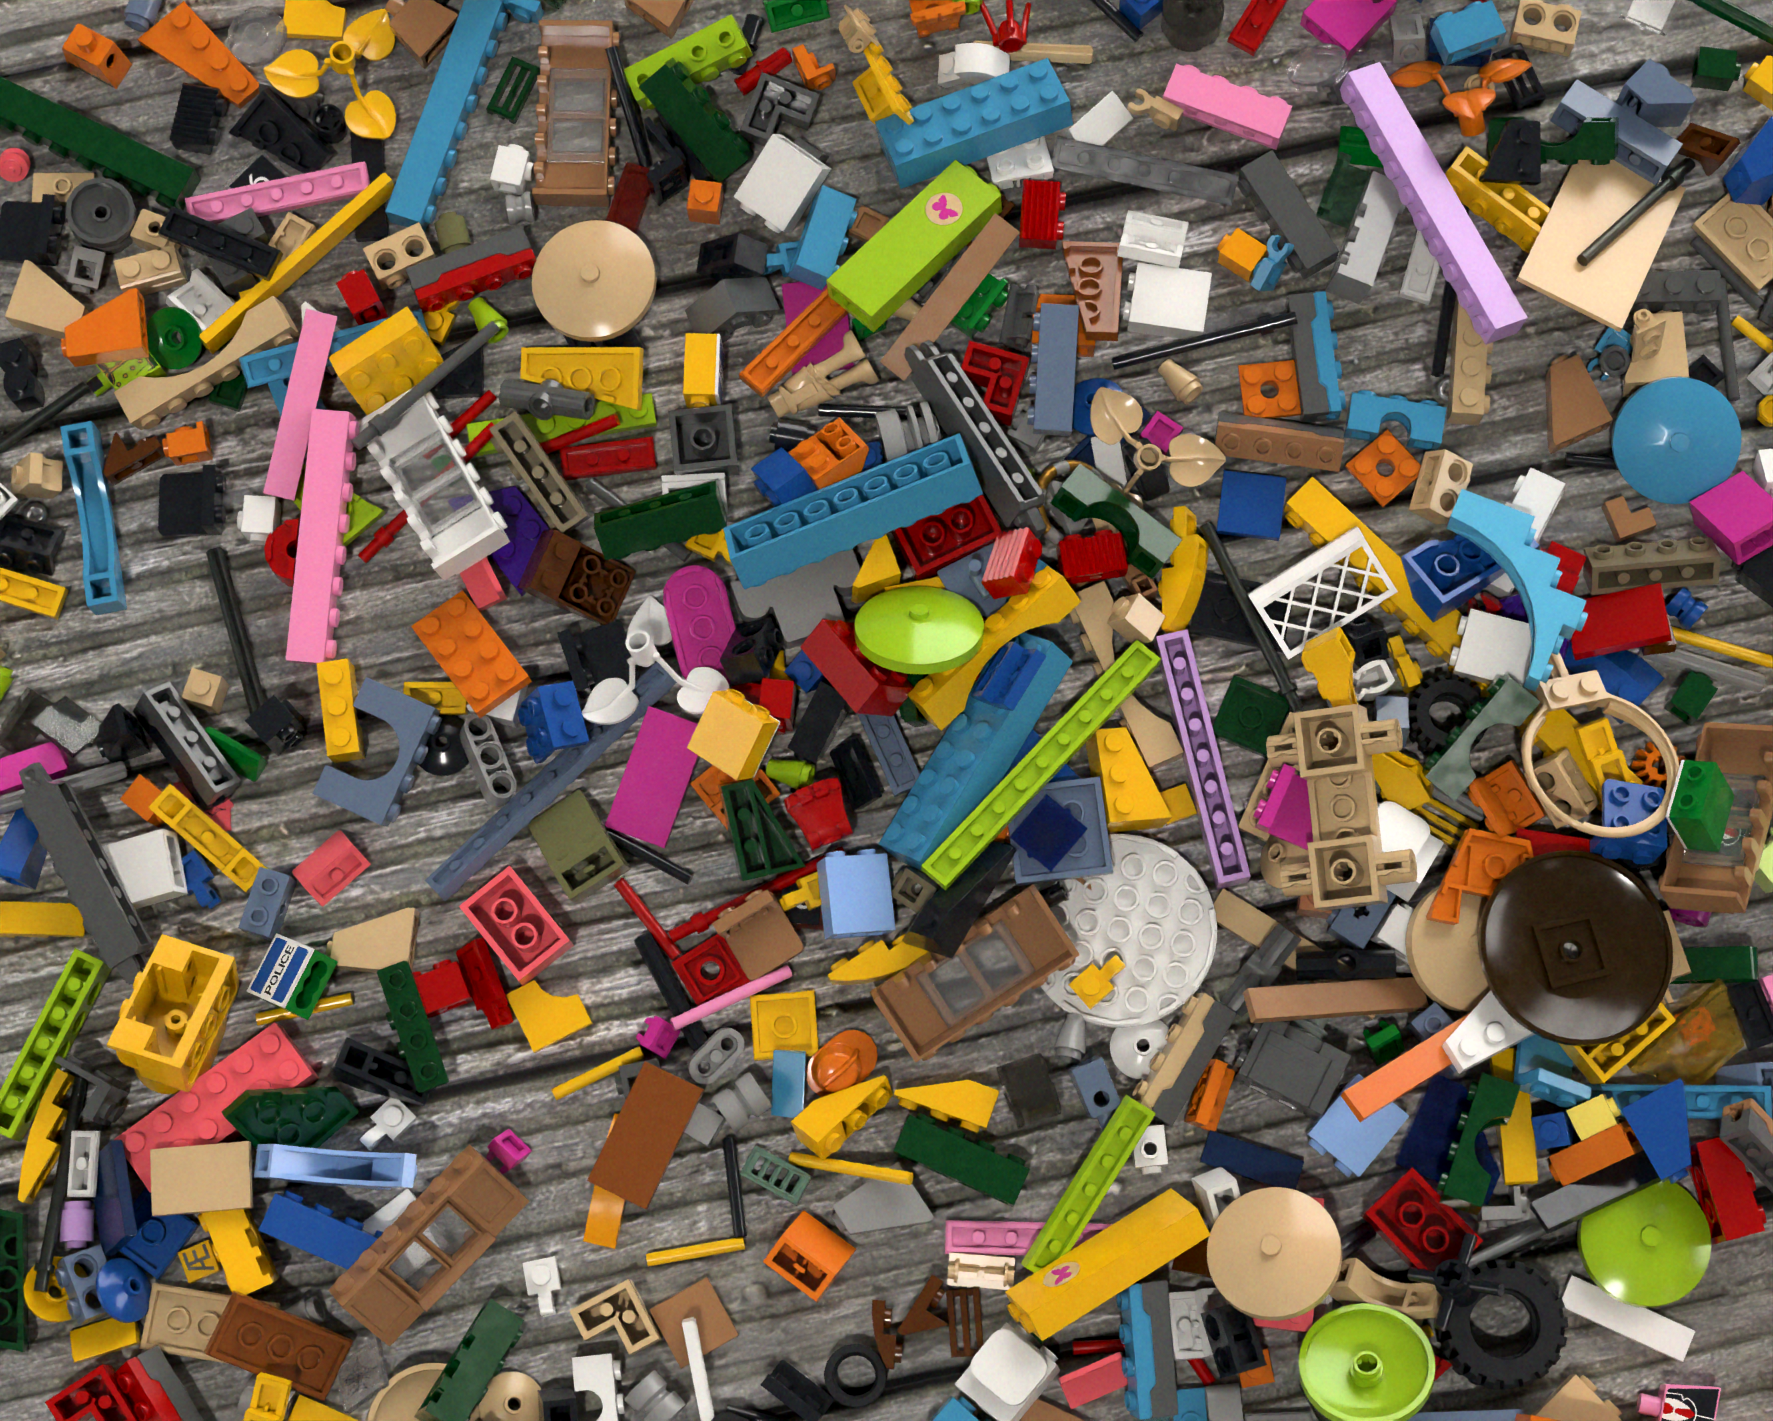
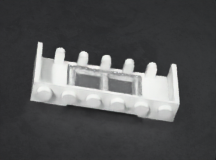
M411 389L359 420V432L361 433L369 426L368 422L377 414L382 415ZM429 391L390 424L388 431L382 436L377 435L368 443L367 448L381 466V474L392 486L395 492L393 496L408 515V518H406L408 523L419 535L422 541L420 545L434 562L431 564L433 569L445 581L508 544L510 540L504 531L508 527L505 520L498 511L494 513L490 507L494 503L492 497L485 487L479 488L476 482L480 479L479 474L471 463L466 465L462 457L466 456L467 453L458 439L452 440L449 433L453 432V428L444 415L440 417L436 410L440 406Z

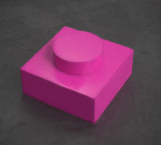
M1157 411L1140 434L1139 439L1148 438L1153 445H1156L1161 450L1163 455H1166L1169 451L1170 441L1183 432V427Z

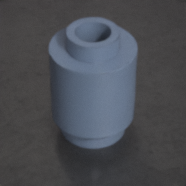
M129 0L124 12L126 17L124 23L136 31L147 32L149 27H152L155 22L162 0Z

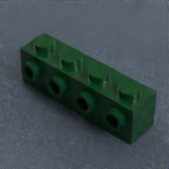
M672 57L645 80L639 88L717 182L720 183L753 154L749 150L750 145L741 134L737 135L729 126L730 121L721 110L717 111L709 102L710 97L701 86H696L689 78L690 73L685 65L679 61L676 62Z
M716 480L594 513V530L605 561L613 558L623 559L631 553L642 550L653 551L661 545L672 542H686L691 537L701 534L712 535L727 527V513Z
M918 1113L917 1117L908 1116L893 1150L895 1155L1014 1208L1030 1171L1029 1168L1025 1167L1026 1161L1010 1153H1008L1006 1158L994 1153L996 1147L981 1140H978L977 1144L964 1139L965 1133L948 1126L946 1131L934 1126L936 1120L924 1114Z

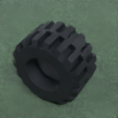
M1445 674L1438 675L1434 680L1432 678L1426 680L1422 686H1419L1409 701V731L1411 733L1409 739L1412 744L1418 743V750L1421 753L1425 750L1430 752V754L1434 751L1439 753L1447 744L1444 739L1448 733L1440 731L1433 725L1429 716L1430 707L1437 702H1450L1462 711L1466 722L1468 718L1465 715L1471 706L1477 701L1482 703L1486 696H1480L1482 690L1478 685L1473 688L1469 685L1471 680L1466 677L1461 681L1458 680L1459 675L1451 674L1449 678H1445ZM1488 728L1478 734L1471 746L1470 752L1480 742Z

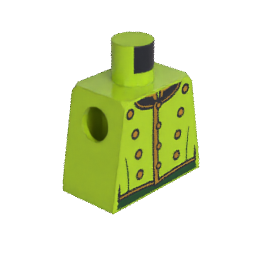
M149 352V357L96 364L101 372L88 380L86 384L99 397L112 386L115 390H118L139 376L160 378L167 377V374Z

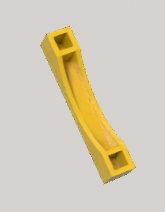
M1049 566L1034 575L1033 581H1031L1032 583L1029 584L1028 593L1011 596L1003 607L986 619L983 643L973 658L954 669L929 674L915 685L907 696L927 721L942 731L965 710L969 693L977 676L998 649L1012 638L1029 629L1046 624L1059 623L1081 602L1063 575Z
M1340 626L1307 641L1301 656L1306 671L1313 673L1318 681L1317 688L1324 700H1329L1332 707L1358 704L1353 685V665L1356 653ZM1399 751L1372 754L1374 779L1381 788L1380 793L1384 802L1392 801L1407 810H1411L1432 799L1434 786L1422 773L1424 769L1418 760L1406 756Z

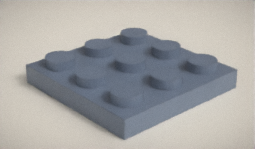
M1100 776L1047 783L1008 824L1010 846L1015 847L1017 850L1012 858L1016 886L1113 874ZM1043 824H1053V825H1054L1053 827H1052V825H1047V828H1049V829H1044V830L1042 829V828H1046V825H1043ZM1039 831V833H1038V836H1039V837H1038V840H1039V841L1037 842V837H1034V835L1037 836V833H1036V832Z

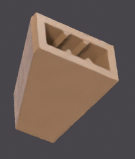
M1579 354L1571 358L1568 355H1564L1550 363L1551 366L1545 375L1547 440L1550 454L1606 430L1613 421Z

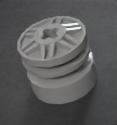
M927 401L919 403L921 417L916 418L913 406L907 405L906 421L900 420L895 409L875 413V421L885 463L942 440L937 419Z

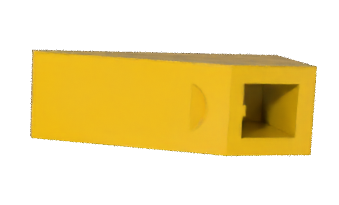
M882 1075L815 1099L791 1121L797 1139L825 1160L830 1154L838 1151L844 1141L855 1131L860 1130L878 1109H882L887 1105L893 1096L888 1078Z
M962 1080L895 1090L893 1095L894 1098L899 1099L898 1105L912 1111H916L918 1107L930 1110V1117L943 1122H947L948 1118H952L961 1122L960 1128L978 1134L979 1129L987 1130L1000 1091L971 1080Z

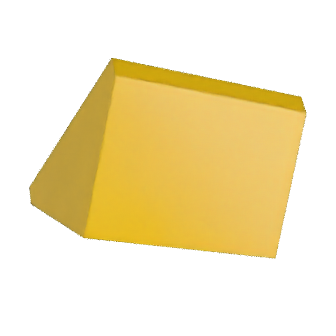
M887 534L874 540L852 585L851 601L856 604L870 600L876 595L885 592V587L900 584L901 572Z

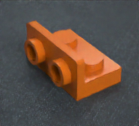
M1210 1059L1195 1086L1184 1122L1207 1131H1216L1235 1075L1234 1070L1227 1068L1228 1063L1218 1059Z

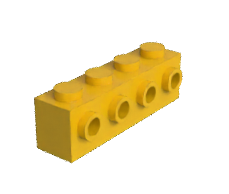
M1466 146L1445 172L1459 200L1475 215L1482 217L1494 226L1499 233L1506 235L1518 244L1523 251L1529 253L1550 208L1518 184L1480 182L1479 177L1485 171L1489 162Z

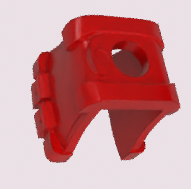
M838 777L813 783L795 791L784 799V805L788 814L792 816L800 827L812 852L840 839L853 836V831L844 809L842 786Z

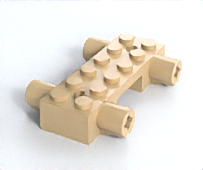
M1359 704L1293 713L1295 732L1268 736L1266 742L1267 758L1272 768L1282 767L1283 764L1288 766L1299 765L1300 778L1307 780L1313 842L1307 843L1309 862L1281 866L1280 877L1285 897L1313 894L1314 908L1322 911L1388 903L1386 885L1415 882L1417 880V863L1412 849L1390 852L1382 851L1372 754L1402 750L1403 739L1399 720L1394 718L1368 722L1367 708ZM1333 737L1338 738V744L1334 749L1329 747V742H1334ZM1347 866L1353 870L1350 879L1343 877V871H1348Z

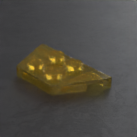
M1720 978L1716 980L1676 1018V1021L1627 1064L1629 1069L1633 1073H1646L1656 1076L1658 1080L1669 1083L1681 1078L1684 1085H1703L1745 1046L1724 982Z

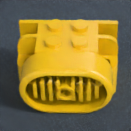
M164 934L161 935L144 971L137 973L133 983L134 991L130 999L126 998L123 1001L119 1011L120 1019L107 1043L108 1048L116 1050L117 1058L121 1063L134 1068L138 1079L147 1088L161 1094H177L181 1090L189 1092L197 1078L210 1070L226 1030L227 1015L234 1003L239 988L235 957Z

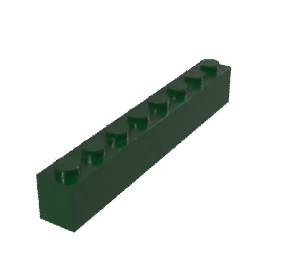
M0 77V128L8 133H12L13 130L23 134L22 138L33 145L38 146L42 143L49 147L48 150L60 158L65 159L66 156L75 159V163L85 170L92 171L94 168L102 172V176L106 179H112L117 183L121 181L129 185L128 188L142 197L148 194L156 198L155 201L167 209H171L173 206L184 211L186 207L185 198L192 197L201 181L195 169Z

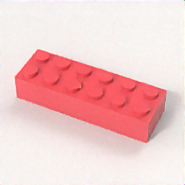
M274 1022L197 1078L189 1092L179 1091L114 1140H122L126 1159L151 1193L150 1149L233 1142L242 1134L224 1117L222 1111L246 1090L305 1088L319 1079V1077L283 1026Z

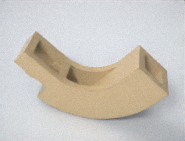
M1347 1258L1342 1261L1339 1277L1329 1293L1332 1298L1344 1306L1368 1303L1392 1308L1409 1317L1418 1326L1422 1325L1425 1318H1436L1443 1299L1433 1284L1401 1283L1389 1280L1370 1270L1358 1258Z

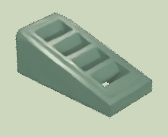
M756 1145L740 1172L741 1176L796 1206L813 1178L810 1174ZM761 1156L766 1160L756 1176L751 1172ZM774 1163L777 1166L767 1182L763 1180V1177L770 1164ZM782 1169H785L788 1173L778 1188L774 1184ZM796 1175L799 1179L791 1194H789L785 1190L793 1176Z

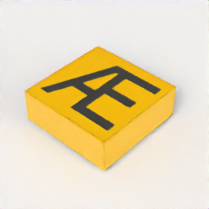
M210 1240L178 1252L179 1259L190 1284L222 1271L213 1253Z

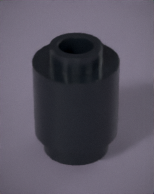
M779 419L778 425H771L769 443L775 444L774 450L782 447L786 452H789L797 447L800 442L813 436L815 428L808 427V423Z

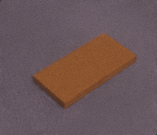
M644 1061L587 1181L647 1210L704 1093V1089Z
M233 1291L204 1352L208 1356L256 1375L263 1372L293 1381L292 1389L324 1401L353 1340L341 1333Z

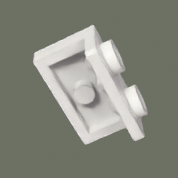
M198 268L192 271L188 283L169 294L166 298V304L169 307H177L189 312L198 322L201 332L236 303L232 297L226 296L216 286L211 277L204 275Z

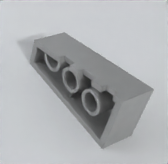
M1373 171L1367 179L1325 288L1326 292L1356 304H1360L1365 296L1371 297L1377 283L1375 278L1378 269L1381 270L1388 254L1385 251L1387 243L1393 240L1398 228V224L1395 223L1397 214H1402L1406 206L1400 201L1396 187L1387 176Z

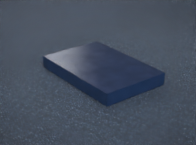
M122 1140L110 1141L99 1152L97 1189L94 1204L100 1243L105 1256H114L137 1235Z

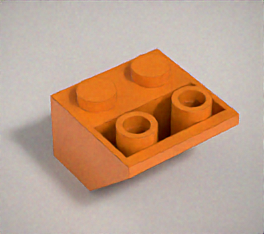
M839 417L825 425L823 429L807 440L800 442L797 447L788 453L807 471L817 490L861 473L869 448Z
M803 1210L783 1233L763 1263L818 1303L857 1249Z

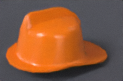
M847 1030L834 1036L808 1061L806 1079L811 1090L817 1095L824 1097L860 1084L875 1068L878 1058L877 1047L871 1037L858 1030Z

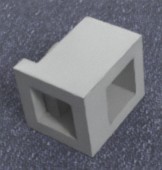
M74 245L66 281L67 285L72 286V292L90 295L91 290L97 291L105 252ZM83 267L88 268L91 275L88 278H82L78 273L79 269Z
M1028 410L1026 413L1021 411L1013 425L1016 431L1010 429L1007 433V438L1012 446L1035 457L1046 435L1033 434L1034 425H1027Z

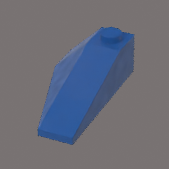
M1455 535L1453 539L1440 542L1437 539L1427 541L1401 558L1412 597L1433 623L1460 607L1506 573L1488 553L1461 535ZM1533 538L1530 547L1538 549L1540 545Z
M1570 640L1564 661L1569 675L1597 670L1607 693L1623 698L1636 706H1639L1665 679L1643 658L1627 650L1575 660ZM1613 717L1620 724L1624 722L1621 719Z

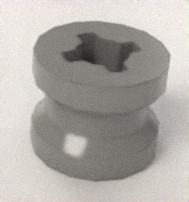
M530 191L524 192L521 196L505 195L510 225H515L521 220L535 222L534 205Z

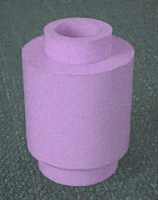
M91 1201L64 1202V1210H62L60 1220V1242L67 1243V1249L87 1248V1242L94 1241V1210L91 1209Z

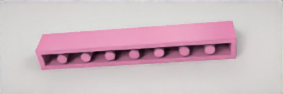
M312 409L286 650V661L291 663L316 665V663L331 661L336 656L337 643L336 640H333L334 627L337 628L340 621V610L336 609L337 596H341L343 591V578L339 577L340 566L345 564L347 553L346 546L342 544L344 533H348L350 526V517L346 515L347 502H351L353 496V485L349 483L350 471H354L356 467V453L352 452L353 444L351 440L359 434V421H356V417L347 411Z

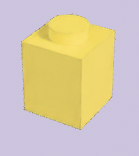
M1605 1093L1566 1111L1581 1141L1619 1124L1617 1117L1622 1115L1614 1098L1607 1099Z

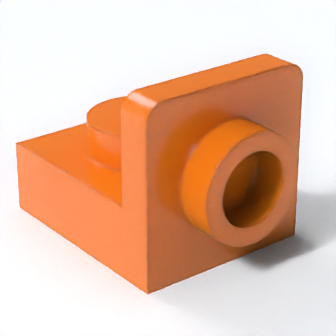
M804 44L792 48L793 62L807 90H823L836 80V71L833 63L819 68L813 52L808 53Z

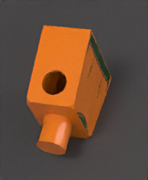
M79 23L75 26L62 47L68 64L114 89L118 88L132 66V63L116 43ZM113 61L112 64L109 67H107L106 63Z

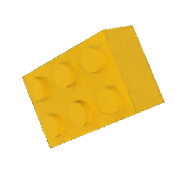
M408 306L328 357L338 377L366 415L371 414L416 386L444 362L437 347Z

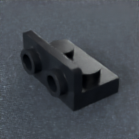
M5 515L0 520V565L28 570L35 574L52 576L54 572L53 558L64 539L63 528Z
M781 1360L770 1375L768 1374L761 1383L763 1388L806 1421H820L834 1402V1398L785 1360Z

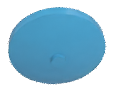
M1689 377L1661 378L1639 388L1622 405L1612 429V454L1621 476L1641 495L1667 504L1690 503L1699 495L1726 481L1738 461L1741 450V427L1737 414L1730 402L1714 387Z

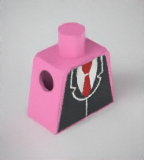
M1660 1384L1657 1397L1643 1393L1639 1394L1636 1412L1654 1417L1653 1421H1715L1721 1388Z

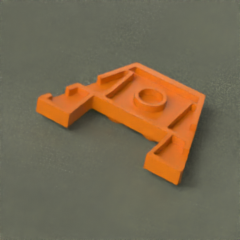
M1472 828L1465 830L1429 908L1426 920L1450 925L1458 924L1462 893L1489 898L1495 887L1508 873L1523 862L1534 857L1530 840L1511 836L1500 838L1496 833Z

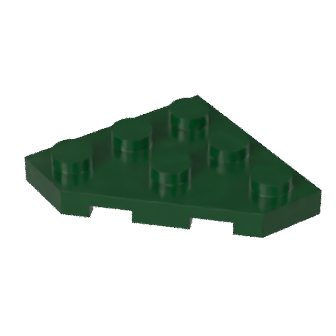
M336 1086L246 1090L222 1111L224 1117L256 1149L258 1144L318 1148L359 1113L355 1105Z

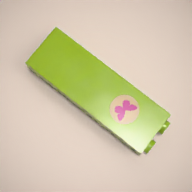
M954 160L826 280L829 297L874 333L979 234L995 213L999 215L1002 212L1000 191L992 183L987 184L980 179L973 168L968 165L964 166L957 160Z

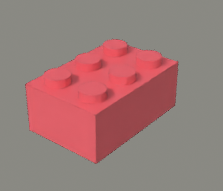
M508 866L459 906L522 985L527 984L574 946L511 866Z

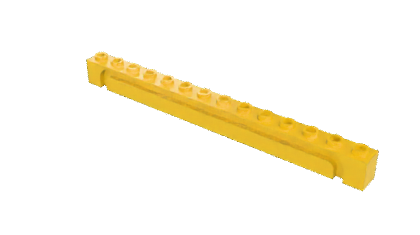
M1312 476L1286 502L1284 512L1286 513L1287 521L1295 528L1299 529L1301 527L1310 535L1308 539L1317 549L1357 526L1398 591L1379 603V606L1389 615L1394 613L1402 621L1401 625L1406 632L1414 637L1416 635L1419 636L1426 643L1425 648L1435 658L1441 657L1449 664L1453 646L1460 648L1462 635H1458L1457 631L1461 616L1463 615L1455 609L1433 623L1412 597L1401 558ZM1362 547L1350 553L1347 567L1366 570L1368 556ZM1345 557L1334 564L1343 566ZM1371 563L1369 572L1378 574L1377 570ZM1349 571L1356 578L1354 581L1361 589L1364 574ZM1368 576L1365 593L1371 592L1374 596H1378L1388 590L1382 578ZM1449 665L1448 669L1453 674L1454 666ZM1471 680L1470 685L1473 688L1478 685L1482 690L1480 692L1481 697H1487L1490 694L1487 692L1489 684ZM1565 709L1548 712L1545 716V723L1536 734L1533 746L1536 745L1544 752L1543 758L1567 748L1600 802L1596 808L1602 812V801L1574 728L1581 726V724ZM1532 713L1520 727L1516 726L1520 730L1519 735L1521 738L1533 718ZM1629 769L1632 780L1637 782V784H1642L1643 781Z

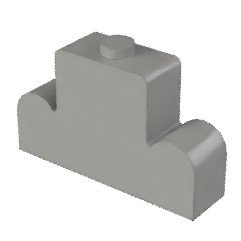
M853 549L840 551L828 556L819 563H810L798 568L791 574L780 575L770 579L758 587H750L744 590L740 580L730 583V591L742 621L747 623L768 618V615L772 614L777 628L782 633L783 646L786 649H791L802 645L822 619L842 620L845 622L836 594L843 596L852 593V585L860 571V567Z

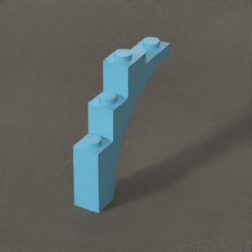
M1461 489L1446 529L1469 539L1488 553L1506 572L1518 591L1528 616L1531 636L1530 665L1523 687L1536 692L1540 681L1547 683L1554 665L1548 663L1551 653L1558 655L1564 638L1571 640L1575 630L1582 631L1588 613L1583 612L1587 600L1556 589L1562 571L1557 570L1561 558L1530 547L1537 531L1531 528L1535 516Z

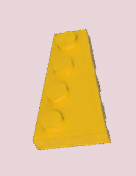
M521 347L520 379L541 384L546 379H552L559 382L564 389L589 392L594 394V399L641 411L644 349L641 347Z

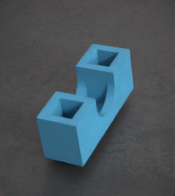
M1372 391L1352 392L1348 405L1344 437L1373 442L1378 436L1379 427L1382 423L1396 421L1402 424L1407 431L1406 447L1435 451L1439 449L1442 443L1447 407L1439 406V403L1431 400H1423L1417 403L1408 401L1406 397L1398 395L1385 398L1377 396Z

